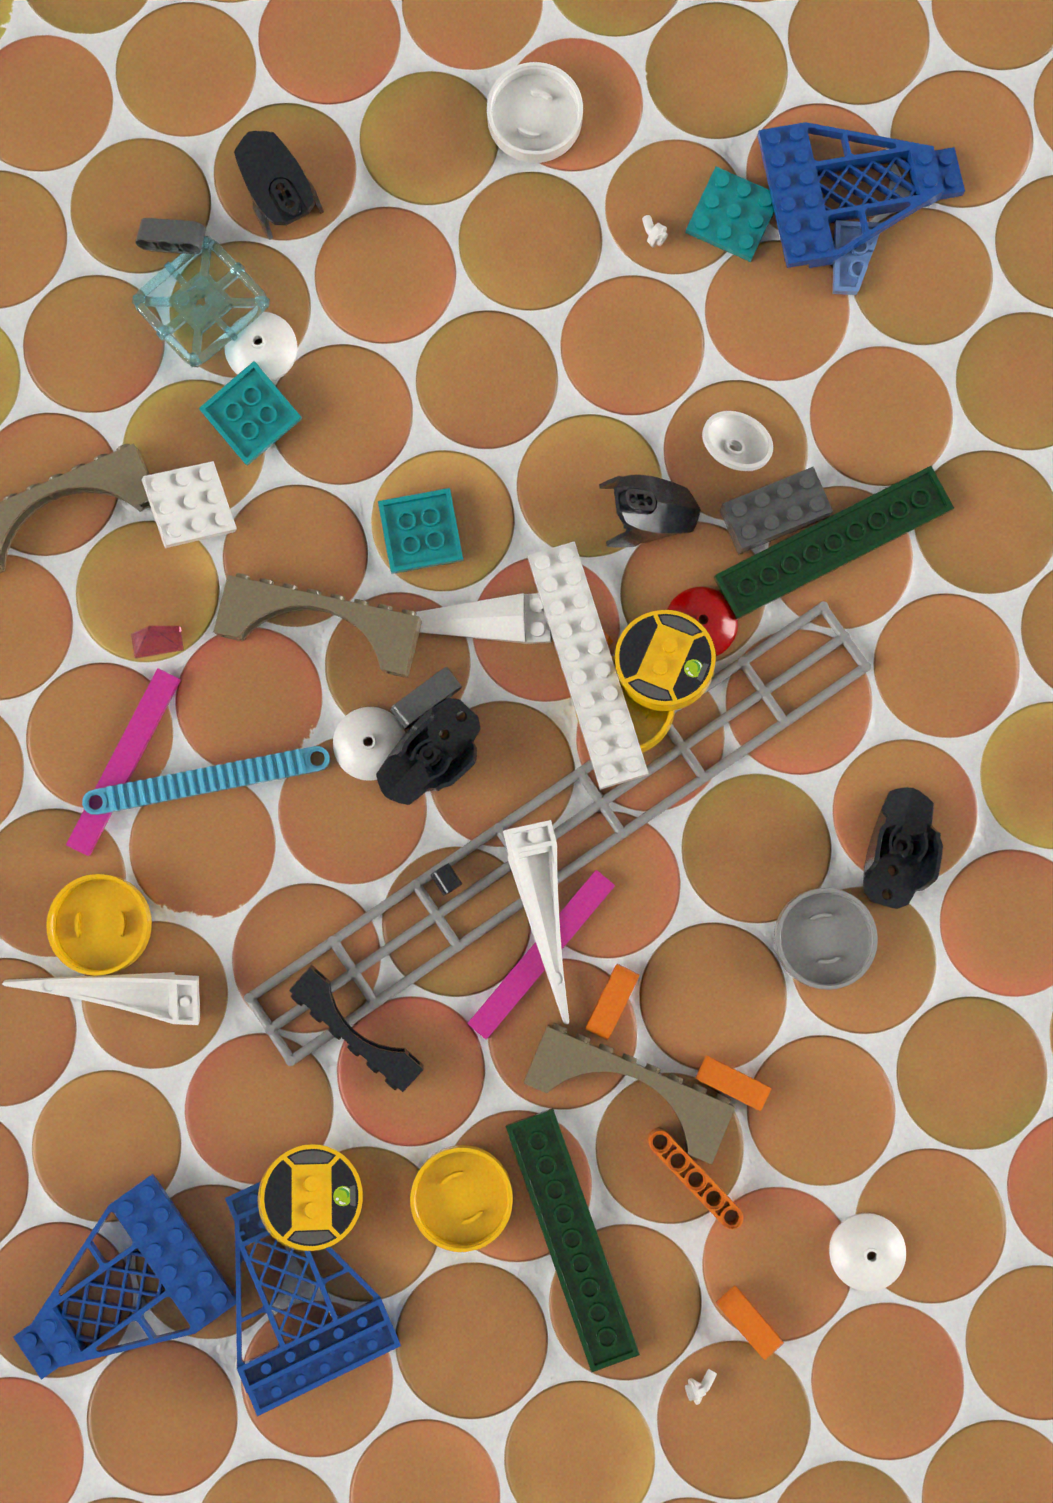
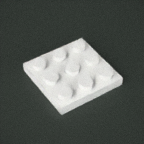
M214 461L143 476L142 483L165 548L236 531L237 528Z

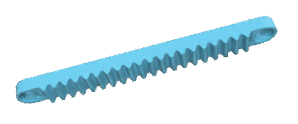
M313 746L115 786H107L88 791L82 799V805L87 813L101 815L319 772L328 767L330 755L325 748ZM321 752L324 754L325 760L322 765L315 766L311 763V755L313 753ZM95 795L100 796L103 800L102 806L97 810L92 809L89 805L90 798Z

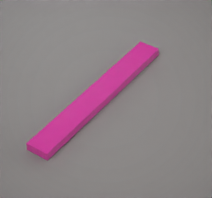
M157 668L95 789L129 782L181 681L179 678ZM95 795L90 798L89 805L92 809L97 810L102 806L103 800L100 796ZM84 810L66 845L90 856L112 813L92 815Z
M598 870L594 871L559 913L561 949L564 948L615 887ZM536 942L467 1023L484 1039L487 1040L544 972L545 967Z

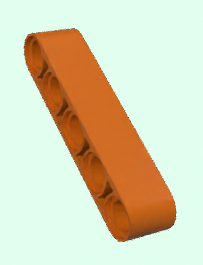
M663 1128L651 1130L647 1137L651 1150L724 1227L731 1230L739 1228L743 1223V1213L732 1199ZM660 1134L664 1135L666 1143L662 1147L654 1146V1137ZM676 1153H680L684 1156L682 1164L672 1165L671 1157ZM693 1172L701 1174V1180L697 1184H691L688 1181L690 1174ZM711 1191L719 1193V1198L714 1203L706 1201V1196ZM728 1210H735L737 1216L735 1220L729 1222L724 1220L725 1213Z

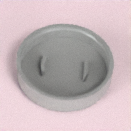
M819 888L797 895L786 904L776 921L774 947L781 965L794 979L813 988L831 990L854 983L869 969L877 951V929L871 913L860 900L839 889Z

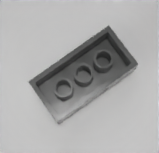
M814 467L725 502L719 510L738 555L828 518L833 512Z

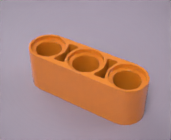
M617 963L585 1029L608 1040L640 975Z
M707 1055L695 1077L697 1080L759 1111L762 1110L772 1089Z
M736 1285L716 1301V1304L764 1360L784 1344L779 1335Z

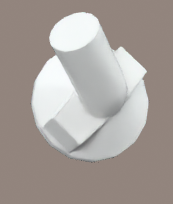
M644 216L642 221L645 231L649 235L647 242L653 248L656 245L661 246L668 236L666 233L667 227L660 223L654 226L651 216Z
M708 1369L701 1383L689 1378L688 1385H685L688 1399L690 1401L694 1400L696 1405L700 1404L703 1396L706 1395V1392L712 1386L717 1373Z

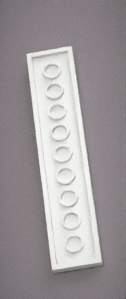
M575 541L527 555L600 790L647 776L649 773Z

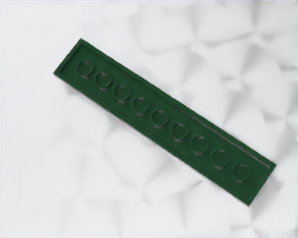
M929 466L714 575L713 578L737 620L952 511L954 506L932 466Z
M552 1108L507 1124L505 1127L591 1373L639 1356L638 1347L554 1109Z

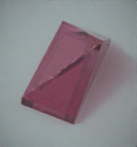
M148 626L131 634L135 659L184 651L180 626Z

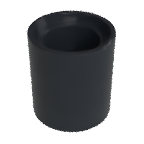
M449 863L430 875L443 896L463 884Z

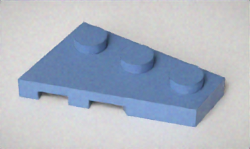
M836 220L834 224L835 249H840L863 235L860 221ZM867 222L870 230L881 224V222ZM879 234L833 262L832 294L857 295Z

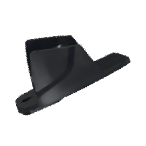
M269 131L247 132L236 147L234 154L253 200L254 213L269 240L273 238L269 221L274 225L287 226L308 215L315 204L320 214L324 213L314 186L306 178L301 166L274 132ZM281 190L285 191V195L282 196Z
M637 474L617 476L599 484V489H614L616 512L624 524V529H626L625 532L606 542L607 547H636L641 543L677 534L691 533L697 525L701 509L691 492L684 486L658 477Z
M446 698L430 708L402 737L376 773L379 787L384 796L400 804L410 805L425 792L440 791L442 788L453 785L476 763L477 747L474 744V740L481 729L479 717L460 699ZM463 711L465 713V717L461 720H457V713ZM443 729L448 730L446 737H440L439 732Z
M905 787L889 791L879 813L867 849L863 873V893L872 903L894 909L909 905L915 892L925 890L938 879L943 853L941 833L932 826L934 803L917 789ZM889 866L895 869L894 875L889 874ZM888 889V890H887L888 893H889V898H888V899H884V898H883V896H882L883 890Z

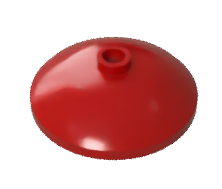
M709 587L689 588L678 594L667 608V610L689 615L698 622L699 617H706L707 623L701 625L707 630L713 641L716 657L725 652L736 637L738 619L736 620L727 600L718 590Z

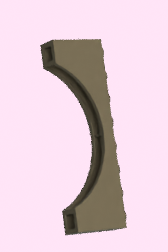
M134 443L131 445H121L111 454L98 455L94 458V461L88 464H78L72 467V471L65 474H55L45 483L32 484L26 488V491L20 494L13 493L4 497V501L0 502V573L5 572L10 545L23 523L38 509L56 499L79 493H98L123 500L139 512L150 508L151 506L142 483L143 476L150 474L139 449Z
M236 573V577L227 576L213 631L219 637L243 642L258 626L276 616L303 610L326 612L345 619L364 633L374 648L380 669L384 673L409 678L422 620L419 616H416V612L402 609V613L392 611L393 607L378 604V607L368 606L369 602L355 599L354 602L345 601L344 596L331 594L330 597L322 596V592L314 589H307L306 592L299 591L297 586L284 583L283 587L274 585V581L260 578L258 582L250 580V576Z
M556 1023L552 1027L546 1026L525 1076L524 1084L548 1093L563 1081L585 1073L614 1072L636 1078L655 1089L671 1105L683 1129L688 1155L712 1165L735 1109L730 1104V1098L719 1093L716 1094V1097L706 1093L707 1088L693 1083L692 1087L683 1084V1078L670 1073L669 1077L660 1074L661 1069L649 1063L645 1067L636 1063L637 1058L623 1053L622 1057L613 1053L614 1048L600 1043L599 1047L590 1044V1038L579 1033L576 1034V1037L567 1034L568 1029Z

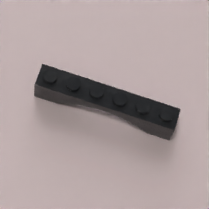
M312 964L291 986L289 990L292 993L291 998L300 1006L306 1005L311 1010L310 1015L317 1022H325L330 1027L328 1031L336 1039H344L349 1044L347 1048L355 1056H363L367 1060L366 1065L374 1073H382L386 1077L385 1082L392 1089H399L404 1092L424 1070V1065L406 1048L378 1044L354 1030L344 1019L336 1005L332 994L331 981Z

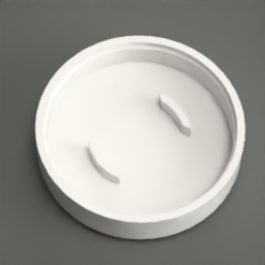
M541 62L517 65L503 73L491 88L487 100L488 128L497 146L514 159L528 163H542L558 158L572 147L581 131L583 120L581 93L573 79L556 66Z

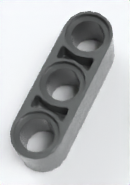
M143 218L140 222L135 243L138 247L147 251L199 254L206 228L194 221Z
M445 667L398 701L390 710L403 728L407 729L414 725L430 708L457 693L462 686L449 668Z

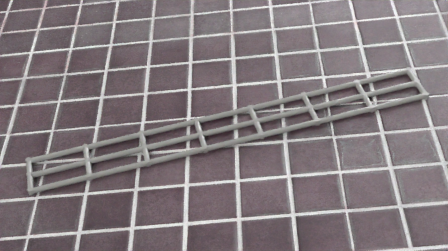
M825 601L820 602L712 677L705 693L740 669H742L752 683L756 692L685 740L682 739L673 724H671L667 734L675 744V747L646 766L649 773L647 776L621 783L602 796L587 774L593 770L591 760L587 761L244 996L245 1002H247L265 1029V1032L281 1053L288 1066L295 1065L333 1039L334 1036L326 1030L292 1053L277 1030L309 1008L304 1004L302 1006L296 1005L272 1022L257 999L329 949H333L347 970L331 981L332 993L353 979L367 1000L366 1004L344 1018L350 1025H353L524 908L520 897L464 937L458 939L444 916L510 872V864L508 861L440 908L436 906L423 885L432 880L430 875L447 863L453 866L496 835L507 849L503 834L505 829L577 780H580L594 802L555 828L556 840L599 810L615 833L558 871L559 884L871 669V664L867 662L850 638L849 633L845 631L830 610L828 603ZM822 614L837 636L764 685L749 663ZM843 644L858 667L788 715H785L770 693ZM763 699L777 719V722L705 771L690 748ZM682 754L697 777L623 827L608 804ZM415 891L430 914L355 965L340 942ZM436 922L450 943V946L376 996L361 973Z

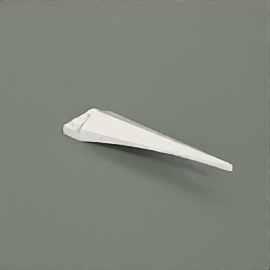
M522 593L416 612V616H419L422 620L419 633L522 644L551 643V632L539 593Z
M549 820L503 831L509 854L507 859L563 1023L569 1024L559 922L557 842L552 822Z
M175 972L8 979L2 983V985L50 993L111 1006L171 1024L199 1025L200 1022L199 976L175 975Z

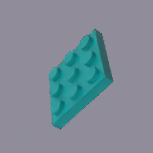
M715 166L685 233L751 262L774 213L770 190Z
M255 361L199 408L247 466L303 419Z
M450 488L378 501L391 574L464 561Z

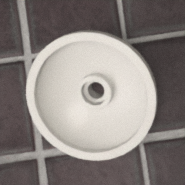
M253 312L241 317L231 326L225 339L224 348L226 359L237 375L255 361L273 382L283 377L291 369L297 356L298 347L296 336L291 326L283 318L270 312ZM262 339V343L255 345V340Z
M736 411L718 412L712 415L703 427L702 438L706 449L715 460L728 468L739 471L757 470L765 466L772 456L773 441L770 434L761 423L746 414Z
M378 707L359 708L346 715L338 724L333 738L334 755L341 768L349 775L360 780L375 781L377 780L376 773L406 732L397 718L390 712ZM366 738L373 739V744L371 746L364 745V740Z
M859 1213L848 1217L835 1229L830 1240L829 1257L835 1273L845 1284L856 1290L872 1292L888 1287L899 1277L906 1261V1246L900 1231L888 1219L874 1213ZM871 1251L875 1252L874 1259L868 1260L867 1254Z

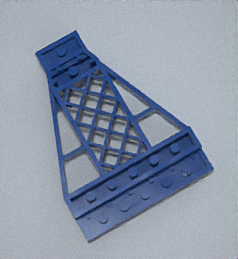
M807 122L758 130L757 137L787 268L808 265L809 268L831 265L838 258L919 209L930 206L941 199L963 196L965 192L955 147L934 151V146ZM808 134L840 139L845 157L816 161L813 157ZM849 141L888 149L854 155L851 153ZM890 163L887 168L880 164ZM894 164L905 170L902 177L890 171ZM861 167H867V168L864 170V172H862V171H860V170L857 169V168H861ZM870 168L882 174L878 181L866 175ZM843 171L840 176L833 172ZM847 172L859 178L855 185L843 179ZM908 173L910 176L911 183L904 180ZM824 176L835 182L831 189L819 183ZM885 177L896 183L892 190L881 184ZM861 181L873 187L869 194L857 188ZM838 185L850 191L845 198L834 192ZM901 186L911 193L908 197H901L895 191ZM875 190H878L886 195L887 198L885 201L879 202L871 196ZM854 194L864 201L861 205L856 206L848 200ZM831 198L841 205L838 209L832 210L825 203ZM901 211L873 229H869L866 217ZM859 218L863 235L840 249H835L829 223H834L836 220L846 221Z
M152 1174L108 1205L33 1322L13 1336V1338L42 1380L59 1367L195 1334L236 1305V1295L155 1175ZM111 1212H113L133 1243L108 1261L103 1257L93 1240ZM89 1249L98 1262L99 1269L66 1293L60 1295V1290L86 1250ZM132 1255L145 1258L143 1270L130 1268ZM127 1256L125 1267L114 1266V1264ZM148 1266L151 1267L153 1272H148ZM111 1270L124 1273L122 1286L109 1283ZM106 1271L104 1282L92 1281ZM129 1274L142 1276L140 1289L127 1287ZM146 1277L159 1279L157 1292L144 1290ZM85 1286L83 1298L71 1296ZM90 1286L103 1288L101 1301L88 1299ZM108 1289L121 1291L119 1304L105 1302ZM125 1292L139 1294L136 1307L123 1305ZM143 1295L155 1297L141 1307ZM170 1297L189 1323L190 1328L156 1335L144 1318V1313L164 1298ZM64 1301L63 1309H61L58 1304ZM69 1301L82 1303L80 1316L67 1314ZM87 1304L100 1306L97 1319L84 1317ZM104 1307L117 1309L115 1322L102 1320ZM122 1310L134 1312L120 1322ZM69 1320L79 1321L77 1332ZM132 1321H137L148 1336L145 1339L101 1350L96 1349ZM83 1322L96 1324L94 1337L81 1335ZM101 1325L113 1327L99 1337ZM83 1341L91 1342V1344L86 1347Z
M261 1181L225 1198L235 1222L237 1371L257 1416L401 1346L381 1297L331 1247L325 1249L344 1268L327 1277H322L311 1251H304L306 1255L304 1257L294 1253V1249L288 1251L276 1246L278 1242L276 1239L273 1245L260 1240L270 1235L261 1220L258 1209V1191ZM255 1242L249 1255L246 1246ZM257 1243L272 1248L267 1262L252 1257ZM274 1249L289 1254L284 1269L269 1264ZM291 1256L306 1261L301 1275L286 1270ZM242 1261L246 1262L263 1304L260 1309L245 1316H242L241 1302ZM253 1262L265 1266L260 1279ZM308 1262L316 1281L303 1277ZM267 1267L282 1272L277 1287L262 1282ZM349 1272L373 1296V1300L343 1315H338L325 1284ZM284 1274L299 1279L294 1293L279 1288ZM302 1280L316 1285L311 1300L297 1295ZM263 1286L275 1290L270 1303ZM318 1287L326 1305L313 1301ZM277 1292L292 1297L287 1311L272 1306ZM295 1298L309 1303L304 1318L290 1313ZM311 1305L326 1310L321 1324L307 1319ZM273 1311L285 1315L281 1327H279ZM328 1312H330L332 1320L325 1323ZM261 1313H266L279 1344L248 1361H244L242 1359V1322ZM288 1316L302 1321L297 1336L283 1331ZM305 1323L316 1326V1328L301 1334ZM283 1335L292 1339L285 1342Z

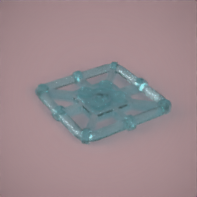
M205 236L203 240L200 272L188 282L177 270L196 254L181 253L171 263L168 261L164 265L165 268L142 286L132 297V303L137 311L155 329L156 335L161 340H165L183 361L190 364L191 367L197 368L231 340L235 341L238 338L237 335L257 319L269 307L270 299L267 298L265 292L245 272V267L240 262H236L210 236ZM211 250L230 269L218 282L209 275ZM171 275L182 286L170 297L147 296ZM239 278L256 298H231L224 290ZM205 298L206 304L204 306L200 304L196 306L197 300ZM147 306L173 307L179 315L167 325H163ZM232 308H253L231 328L221 319ZM186 322L194 330L191 353L172 335ZM216 323L225 333L201 352L203 333Z

